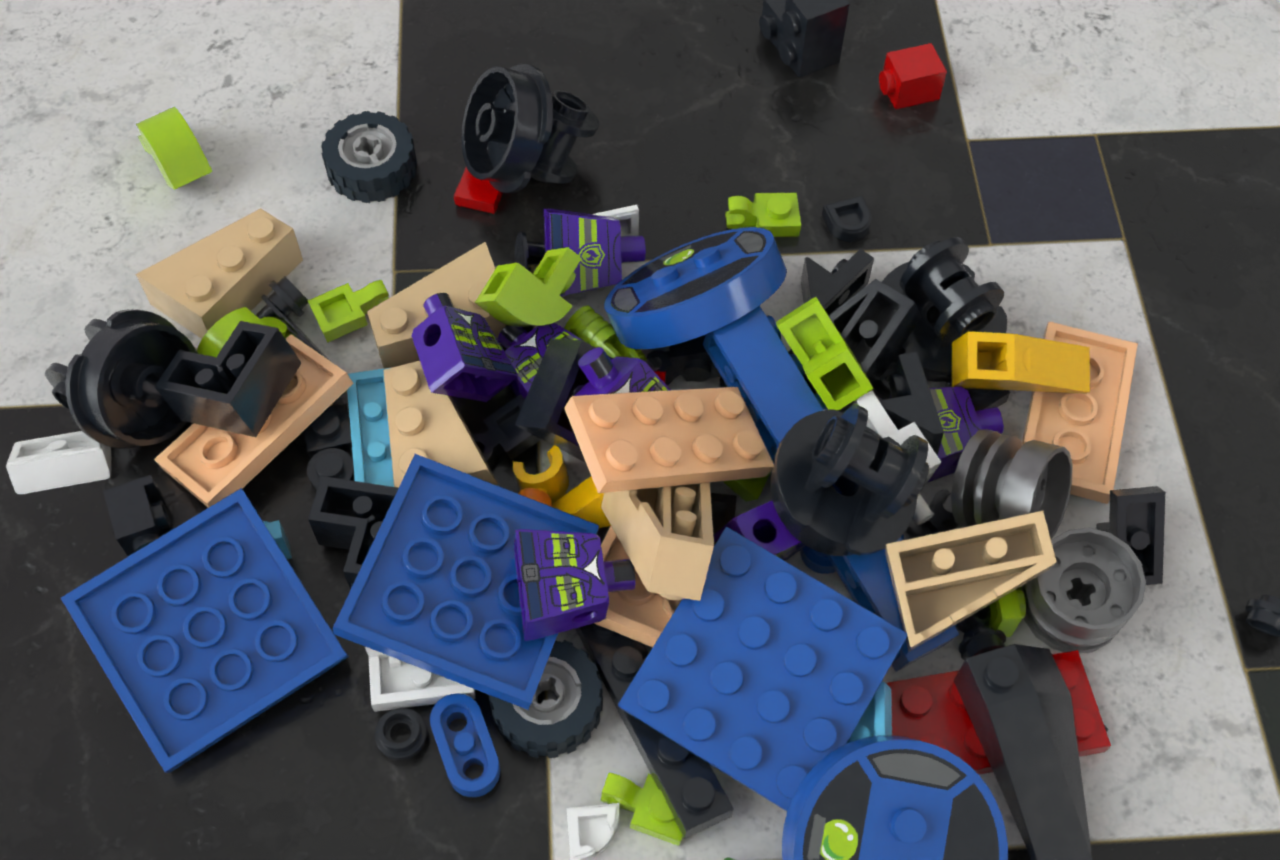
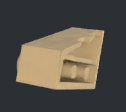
M260 208L142 270L136 276L150 305L202 339L207 331L226 314L243 307H247L252 311L263 300L261 296L264 294L267 296L273 290L269 284L273 280L278 283L284 276L287 277L303 261L294 229Z
M710 482L604 493L601 508L647 591L658 593L670 600L686 598L700 601L714 548Z
M1043 511L886 544V559L903 631L907 633L906 643L908 652L1040 576L1057 563Z

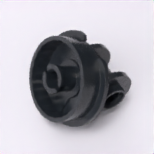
M518 64L510 69L498 66L492 67L478 79L467 101L461 133L464 162L468 171L475 178L489 181L496 190L504 193L521 191L527 186L530 177L543 183H570L577 173V166L569 156L577 137L594 136L600 123L587 103L580 97L563 90L551 91L545 75L537 67L529 64Z
M959 237L927 244L914 254L909 262L896 267L882 281V283L914 301L919 309L922 318L894 359H898L900 354L917 352L927 381L946 382L952 378V342L965 333H1006L1007 315L1002 306H999L1004 298L1003 289L996 282L978 285L974 281L975 272L963 264L968 256L969 247Z
M127 309L115 312L107 319V322L100 319H92L84 328L85 334L90 341L82 354H75L68 367L60 363H52L45 371L47 380L54 387L52 390L53 396L71 412L78 427L89 438L113 448H134L163 442L175 435L187 423L177 416L154 386L179 350L197 353L191 341L164 317L145 310Z
M857 404L850 406L844 413L834 409L823 410L802 418L785 434L775 456L771 475V495L780 520L788 531L801 543L827 555L847 556L856 554L860 556L885 549L886 544L894 543L904 534L913 519L917 497L929 474V465L926 462L928 455V442L917 435H912L900 445L890 437L882 438L878 433L866 426L868 411ZM833 484H835L840 489L842 494L836 491Z

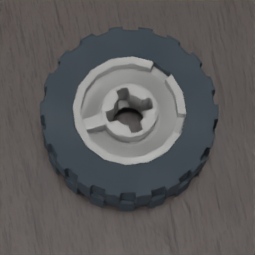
M363 111L360 114L348 115L344 120L337 121L334 127L325 134V141H322L321 148L323 153L321 154L328 180L331 186H335L336 192L347 196L349 200H360L362 203L385 201L386 198L399 195L401 190L406 189L410 185L411 179L416 175L415 166H417V158L412 134L409 133L408 127L404 122L401 123L397 117L386 115L385 112L377 111V113H371L370 111Z
M555 640L529 710L489 695L495 725L497 724L503 739H508L514 749L519 752L521 750L525 751L531 757L548 756V758H556L559 754L565 752L569 754L575 751L578 745L582 742L585 744L591 738V732L594 728L597 729L600 722V711H603L602 681L599 679L596 664L588 659V654L582 648L579 650L573 646V643L566 640L563 642ZM549 690L556 695V701L551 698L543 700L541 704L538 703L537 697L543 691Z

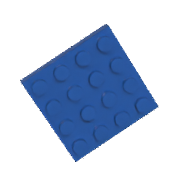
M414 454L333 626V634L529 710L558 633L531 641L524 640L514 559L515 530L530 529L597 534L599 525Z
M242 488L61 597L62 602L165 773L174 771L349 657Z
M726 527L713 548L700 601L686 598L681 600L617 706L787 812L799 785L813 767L828 754L847 744L905 642L907 633Z

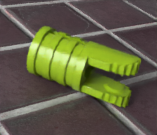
M588 305L578 309L569 318L564 329L595 348L602 347L611 358H640L645 362L647 360L642 350L622 345L612 324L605 321L600 314L596 313Z

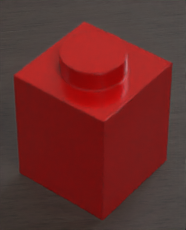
M929 43L888 52L884 69L879 74V84L882 93L889 96L896 110L940 100L947 71L933 44Z

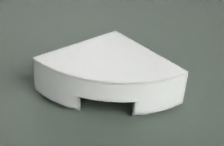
M619 803L567 808L570 860H592L607 848L618 827Z

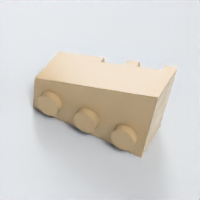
M486 242L367 311L383 369L420 361L411 335L413 329L428 317L423 306L424 302L430 296L437 293H447L455 308L477 313L484 317L498 340V335L506 324L492 317L475 303L495 271Z
M420 361L383 370L394 487L399 488L414 454L500 487L452 397L431 393Z

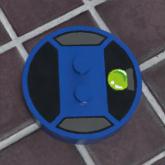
M747 227L722 231L683 244L645 263L626 276L610 291L605 299L604 309L622 345L633 349H654L671 346L713 332L751 312L779 289L786 278L787 269L774 236L769 230Z
M879 735L855 740L839 747L818 762L806 775L794 794L787 811L782 836V860H1008V842L1005 824L997 801L989 787L970 765L948 750L930 743L902 736Z

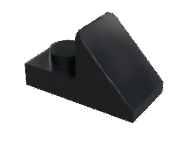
M860 249L848 261L846 259L839 261L831 273L811 258L806 257L801 276L803 303L805 304L812 298L817 297L829 316L868 285L874 257Z
M918 353L898 355L895 374L889 376L892 398L880 400L879 402L898 430L915 422L938 456L944 431Z
M1158 486L1110 490L1109 522L1097 523L1096 529L1109 532L1130 546L1142 564L1146 585L1163 584L1166 492Z

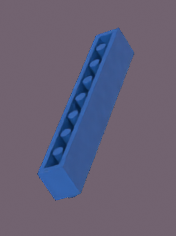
M760 305L734 322L706 334L703 342L705 350L727 387H738L774 464L777 449L785 434L802 418L818 411L828 410L819 394H813L804 379L805 372L802 364L794 354L788 353L781 341V332L776 325V321L772 316H766ZM833 484L836 491L842 494L840 489L835 484ZM904 534L895 542L903 541ZM885 549L860 556L856 554L847 556L827 555L855 603L903 630ZM956 625L908 652L905 640L891 664L895 672L938 650L960 635L955 627Z

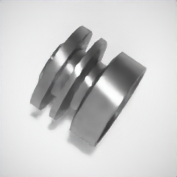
M984 429L977 431L965 446L954 474L951 505L955 522L962 527H969L1043 511L1050 539H1052L1063 520L1070 497L1073 470L1070 452L1063 446L1036 440L1025 442L1022 445V441L1015 435L1007 434L1002 436L993 430Z
M1093 528L1071 529L1051 539L1057 563L1045 573L1023 585L1022 592L1026 602L1024 621L1035 637L1052 649L1062 652L1078 650L1080 654L1094 652L1112 641L1143 602L1146 580L1142 564L1128 544L1109 532ZM1070 594L1073 600H1070L1067 595Z

